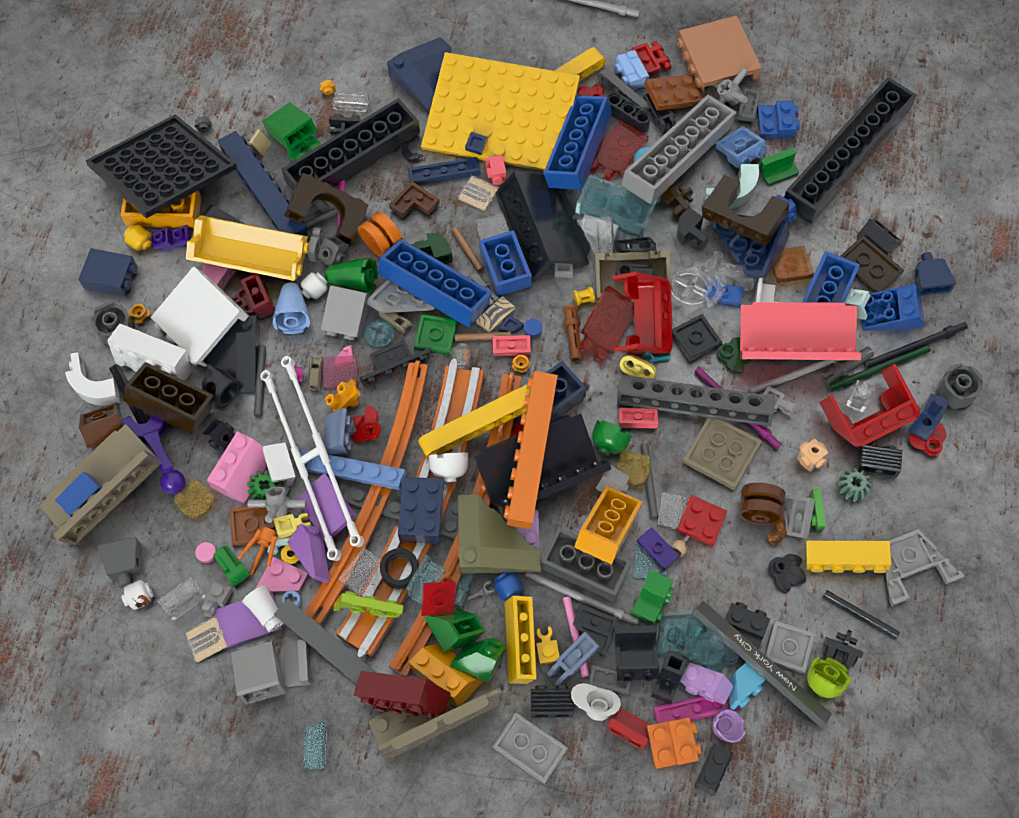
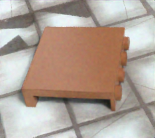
M737 16L679 30V36L676 40L677 46L681 48L683 59L688 63L689 73L693 74L694 82L701 94L704 93L706 86L721 83L726 79H735L742 68L748 71L745 76L750 75L752 80L759 79L761 65Z

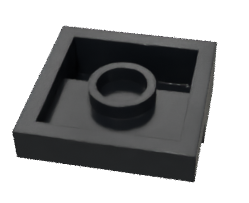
M731 603L725 620L759 649L770 618L766 617L767 614L761 610H755V612L748 610V606L744 603ZM718 637L717 645L733 651Z

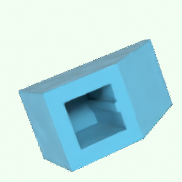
M747 662L729 678V681L734 686L729 695L731 710L736 709L738 706L743 708L751 700L748 696L751 694L756 696L763 689L761 684L766 679Z

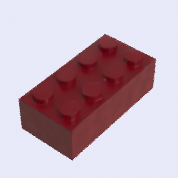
M361 671L353 695L360 698L362 704L373 705V709L379 712L389 710V712L397 715L405 712L406 715L418 717V714H420L422 717L432 720L445 713L451 693L423 678Z

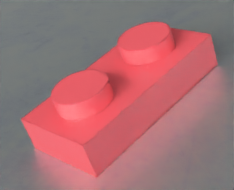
M530 335L493 336V356L531 355Z
M619 408V427L658 428L657 409Z

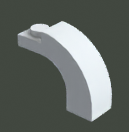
M78 352L72 353L71 361L69 362L71 371L65 373L69 384L78 396L88 403L100 406L121 403L119 388L113 378L103 381L88 380L86 378L84 360Z

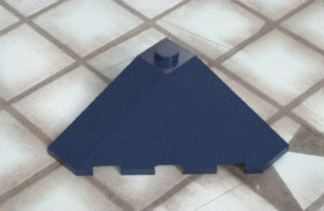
M441 37L404 51L387 62L389 76L428 114L430 113L445 52L451 53L452 50L451 46Z
M738 215V216H741V217H752V216ZM787 220L782 222L767 246L756 243L746 236H740L735 231L725 229L715 222L712 224L714 231L718 232L721 236L720 239L723 244L732 252L731 254L735 261L742 266L745 275L750 277H766L784 250L790 236Z

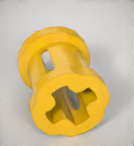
M591 286L581 291L573 290L575 305L580 306L582 303L595 302V295Z

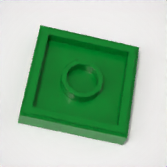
M421 314L414 349L423 351L430 348L433 353L451 355L458 321L451 318Z

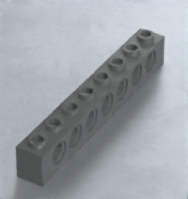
M621 375L617 404L771 426L775 396Z

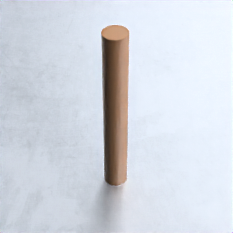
M458 227L452 228L451 231L477 271L481 272L484 267Z
M511 332L455 334V341L493 340V336H511Z

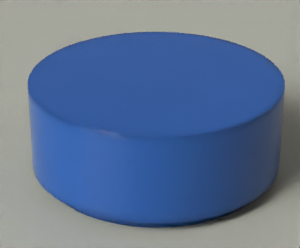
M537 319L527 320L524 324L525 335H530V338L539 337L542 333V323Z

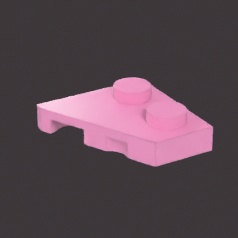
M273 557L271 566L266 568L256 588L266 585L269 592L272 591L274 594L290 590L300 593L309 574Z

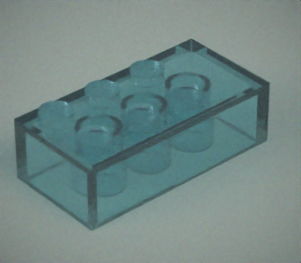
M590 174L577 201L575 214L584 217V214L587 213L620 225L619 231L641 238L644 236L654 213L657 199L652 204H649L625 187Z

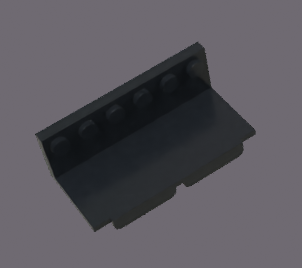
M513 171L495 194L509 230H514L532 275V281L535 282L553 263L588 265L587 255L590 252V246L579 220L573 219L575 210L567 190L549 188L544 174Z
M582 414L573 417L565 415L550 421L536 501L612 469L610 462L596 458ZM518 435L483 449L485 453L474 457L492 508L502 514L505 512L506 505L510 506L511 499H508L507 495L509 486L513 487L514 480L510 479L512 468L517 467V461H514L516 449L520 450L521 443H517Z

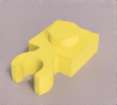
M302 513L295 519L293 514L274 518L273 522L278 539L292 536L300 524L311 525L310 522H302L308 519V514Z

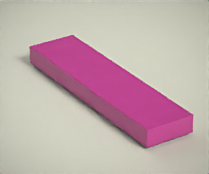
M700 696L675 702L671 705L654 707L653 712L656 722L660 723L689 717L690 721H697L716 716L719 711L731 710L729 697L725 704H721L716 701L711 702ZM738 706V707H737L736 709H734L733 711H738V710H740V706Z

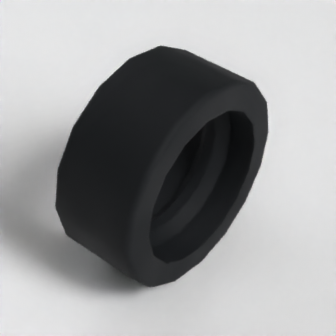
M395 548L388 551L382 557L380 573L384 582L389 587L406 589L416 582L419 576V563L416 556L410 550ZM406 558L412 565L410 575L402 580L393 579L388 573V565L392 560Z

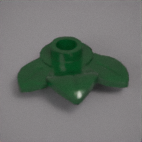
M740 337L733 338L729 343H724L718 348L719 358L726 361L728 368L735 372H744V364L754 360L740 359ZM728 351L730 355H726L724 352Z

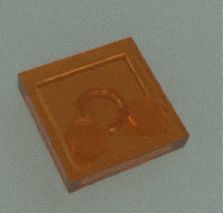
M805 246L784 248L772 266L777 283L811 279L814 276Z

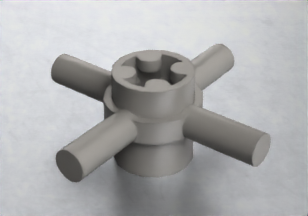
M742 68L733 81L726 79L721 83L712 85L717 88L720 96L719 102L723 104L728 102L730 105H736L739 102L746 103L748 101V98L743 95L738 86L748 73L746 69Z
M284 485L283 487L268 489L265 492L266 500H248L247 505L248 508H266L268 513L265 521L271 523L274 517L286 515L289 512V508H306L307 500H289L286 495L290 488Z

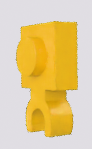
M548 627V634L545 636L541 634L540 628L537 629V637L542 641L541 643H536L540 665L556 663L560 656L557 640H550L552 628Z

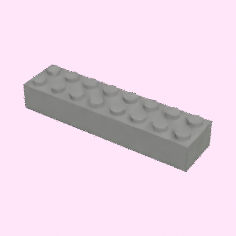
M707 95L625 170L622 186L649 204H652L732 127L736 111Z

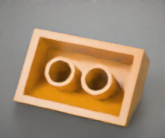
M439 643L422 647L408 662L412 673L416 677L427 679L450 692L448 702L456 708L461 706L482 684L483 680L450 667L451 662L457 655L452 651L444 652Z

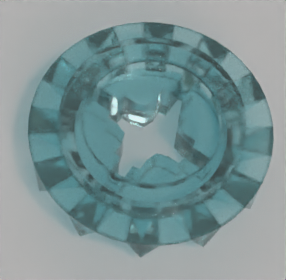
M377 319V321H371L366 326L365 339L374 347L388 345L394 338L392 324H389L386 320L381 321ZM382 328L383 334H379L376 337L375 331H379Z

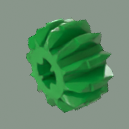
M265 470L263 475L260 471H257L256 476H250L252 482H247V486L251 489L247 493H254L252 500H256L257 497L260 500H264V498L266 499L265 492L267 489L279 487L276 485L280 481L272 482L271 477L267 476L268 470ZM267 484V489H260L261 485Z

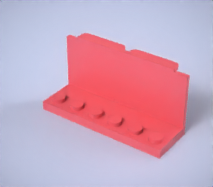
M752 302V305H741L740 359L861 360V352H856L857 306H845V303Z

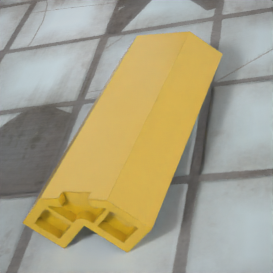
M199 216L195 219L194 236L187 241L186 259L295 281L302 274L305 254L309 251L308 236Z

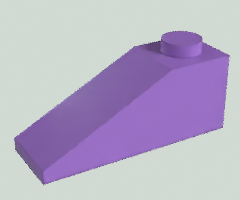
M300 524L287 543L313 579L328 583L330 578L324 540L319 535V530L316 527Z

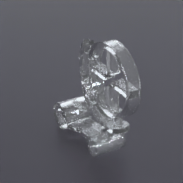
M715 251L706 262L695 261L692 263V268H683L675 272L671 280V292L676 299L683 303L699 304L705 301L707 302L706 306L710 308L722 298L726 288V278L738 281L739 287H743L744 290H751L754 288L757 277L746 276L741 265L725 261L723 254ZM681 275H696L691 282V286H694L693 291L702 295L701 297H686L691 290V286H688L689 281L680 277ZM700 278L707 284L708 291L695 285ZM674 281L687 287L682 294L675 288ZM712 285H714L715 295L709 299Z

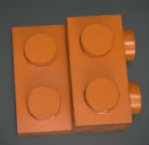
M689 717L646 725L655 769L699 761L698 756L701 755V748L698 742L695 743L693 734H697L694 721H690Z

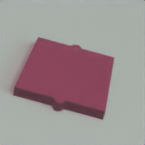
M356 356L323 357L322 374L324 375V388H337L341 382L348 383L351 379L356 381V387H358L357 373H359V370L357 369Z

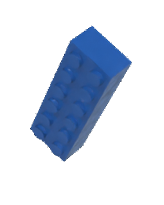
M575 96L574 103L569 109L544 170V176L549 188L583 189L612 114L608 97Z
M402 239L379 259L377 274L468 328L489 308L492 291Z

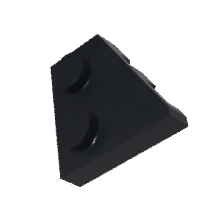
M651 237L614 241L615 249L620 251V253L657 251L656 243Z
M580 604L572 625L581 634L586 631L599 644L600 649L597 652L605 657L618 618Z

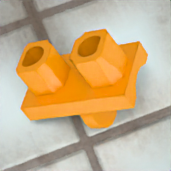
M351 379L348 383L341 382L337 386L338 392L335 395L329 393L325 397L327 406L331 407L333 412L348 406L356 407L359 404L357 398L361 394L356 387V381Z

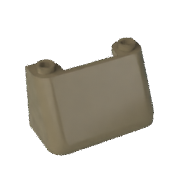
M670 250L608 254L600 252L593 254L596 298H600V301H611V297H627L624 293V283L612 280L618 265L622 262L652 265L653 276L666 278L671 285ZM624 268L619 270L621 274L629 273Z

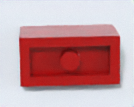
M620 707L619 711L611 718L607 730L643 751L649 742L646 725L650 724Z

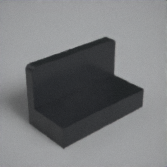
M876 218L869 219L857 234L858 238L864 235L886 255L894 247H898L902 243L900 238Z

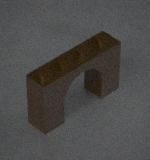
M302 173L297 181L284 216L301 224L306 217L311 202L316 200L328 201L337 208L340 215V224L335 237L350 247L356 241L358 226L362 224L369 204L365 203L362 199L348 195L343 190L332 187L326 182L315 179L312 175Z
M724 175L702 205V217L707 221H713L721 225L725 229L733 230L740 236H746L756 243L767 246L789 214V202L772 196L759 214L752 217L738 216L731 211L730 207L741 192L740 181Z

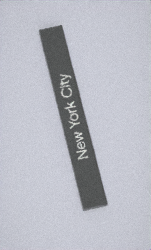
M702 601L692 613L699 621L819 727L823 728L832 715L831 712L706 602Z

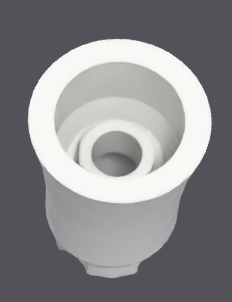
M266 585L256 588L242 600V603L251 610L269 633L277 630L284 624L274 616V613L279 608L271 597Z

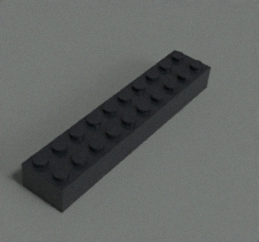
M887 77L786 190L784 198L795 202L797 213L812 222L908 113L914 104L917 94Z

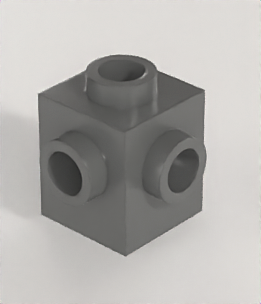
M335 236L326 237L319 247L317 257L323 260V263L327 266L342 263L345 260V253L349 245Z

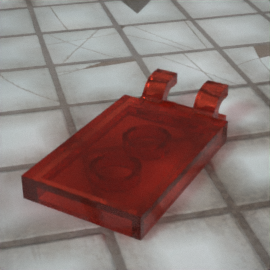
M619 120L600 143L589 172L595 174L600 165L605 167L603 180L609 183L615 174L620 176L634 159V154L646 144L649 136Z
M610 285L607 286L581 331L585 337L578 347L585 351L587 348L590 349L594 342L600 347L593 357L598 361L606 359L608 352H614V347L618 345L634 316V302Z

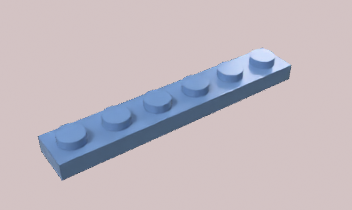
M301 450L300 454L303 456L309 451ZM320 455L305 463L307 472L321 475L324 473L328 474ZM328 455L336 478L401 490L403 477L407 475L405 469Z

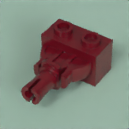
M254 273L242 279L243 288L231 299L249 316L257 315L262 319L274 313L276 307L261 276Z

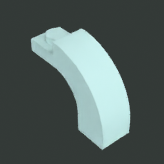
M759 164L740 165L738 180L740 181L741 192L730 209L742 206L752 197L759 177ZM706 188L704 203L714 188Z

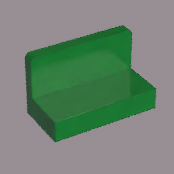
M793 148L761 159L759 172L768 186L799 174V170L794 163L796 152Z

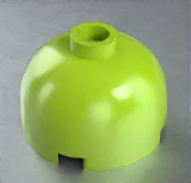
M820 657L815 658L807 674V681L811 689L818 696L824 698H837L847 690L852 679L851 675L848 676L846 673L848 669L832 658L826 657L825 660H819Z

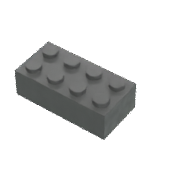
M558 527L541 560V569L609 601L615 602L630 570L632 560L617 554L613 563L610 564L588 553H584L574 548L578 535Z

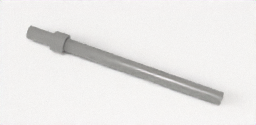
M568 0L617 12L622 16L629 15L637 18L640 16V11L630 9L625 5L617 6L597 0Z
M820 360L748 388L749 393L756 394L766 390L768 386L772 388L828 365L841 363L842 360Z
M526 572V578L618 618L620 622L623 620L635 626L639 622V618L625 613L624 609L619 607L616 609L535 572Z

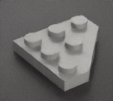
M389 280L367 299V305L381 313L435 309V307Z

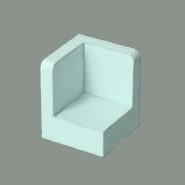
M851 289L844 301L845 306H857V318L866 320L867 313L864 307L870 298L869 291Z

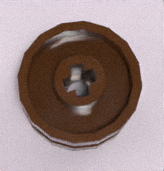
M749 483L744 485L741 490V500L743 502H741L739 507L740 518L760 525H773L782 522L784 516L782 506L785 503L786 492L779 486L768 483Z

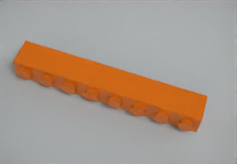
M534 371L533 377L528 378L527 389H530V394L525 395L524 407H527V411L522 413L520 422L524 427L523 431H519L517 443L521 444L520 450L516 449L514 461H517V467L512 468L510 480H514L513 487L509 486L507 498L511 499L510 506L506 505L504 518H507L506 525L531 529L558 375Z

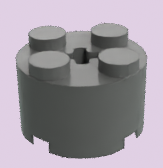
M107 302L98 306L94 311L93 318L91 317L92 328L99 339L107 346H109L107 340L119 323L134 329L133 320L126 308L114 302Z
M955 364L946 371L939 382L937 391L940 396L948 401V405L952 409L964 408L971 405L980 394L983 378L976 368L970 365L968 367L963 364Z

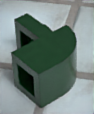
M427 233L426 241H418L415 244H411L444 264L453 262L450 245L447 239L440 234Z

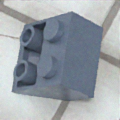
M346 408L339 409L325 417L323 443L328 455L348 458V453L352 452L350 435H353L354 424L351 423V415H348Z

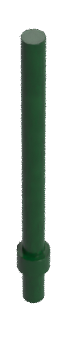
M925 345L851 376L845 375L840 377V380L828 384L827 388L831 392L841 387H849L853 382L876 374L893 364L898 365L930 352V346Z

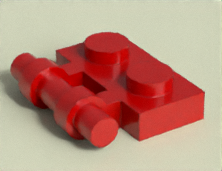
M657 41L651 43L652 47H649L648 43H644L631 48V51H636L649 76L660 73L661 66L666 71L672 68L668 56H665L662 45H659Z

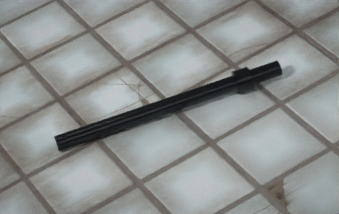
M966 322L955 326L950 325L943 328V331L864 362V366L867 369L945 337L948 339L955 336L956 333L968 329V325Z

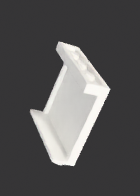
M194 266L151 316L156 322L154 324L155 327L167 333L166 338L187 351L191 363L204 367L207 366L203 361L204 358L237 319L245 321L249 317L203 271Z

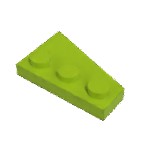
M354 592L342 593L335 601L333 611H340L341 607L349 608L351 613L358 614L367 610L371 615L398 618L403 611V605H398L396 601L386 600L383 602L374 596L359 597Z

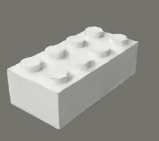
M120 323L107 340L114 361L118 365H125L135 372L145 362L184 381L192 372L185 349Z

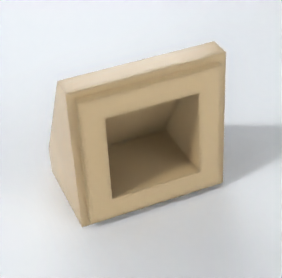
M259 129L249 141L255 154L264 156L271 146L269 139Z

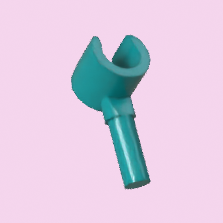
M651 353L643 355V359H651L647 362L654 365V362L670 360L669 356L653 357Z

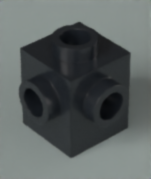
M215 419L202 434L209 440L208 444L213 449L225 451L235 436L233 432L235 429L227 422L224 423Z

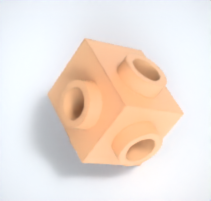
M815 438L811 442H804L799 447L800 452L796 459L809 472L816 467L819 469L826 463L827 460L825 458L829 452L825 445L818 442Z

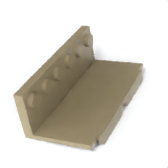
M127 424L119 431L115 430L56 485L46 495L47 499L39 505L58 527L57 531L53 534L58 541L75 546L162 463ZM86 472L98 481L102 489L96 494L91 495L87 503L82 508L75 510L72 517H70L55 499L80 474Z
M483 681L461 706L456 708L448 702L445 713L432 720L424 718L420 714H418V717L406 715L405 712L397 715L388 711L368 722L379 745L378 748L385 761L500 706L499 692L497 689L493 690L490 682Z

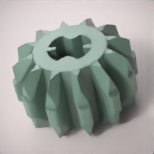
M853 468L852 472L847 469L844 474L840 475L837 487L842 488L839 492L840 494H846V500L852 497L853 502H856L858 498L862 501L865 499V495L870 494L872 483L869 482L870 475H863L864 470L859 473L856 468Z

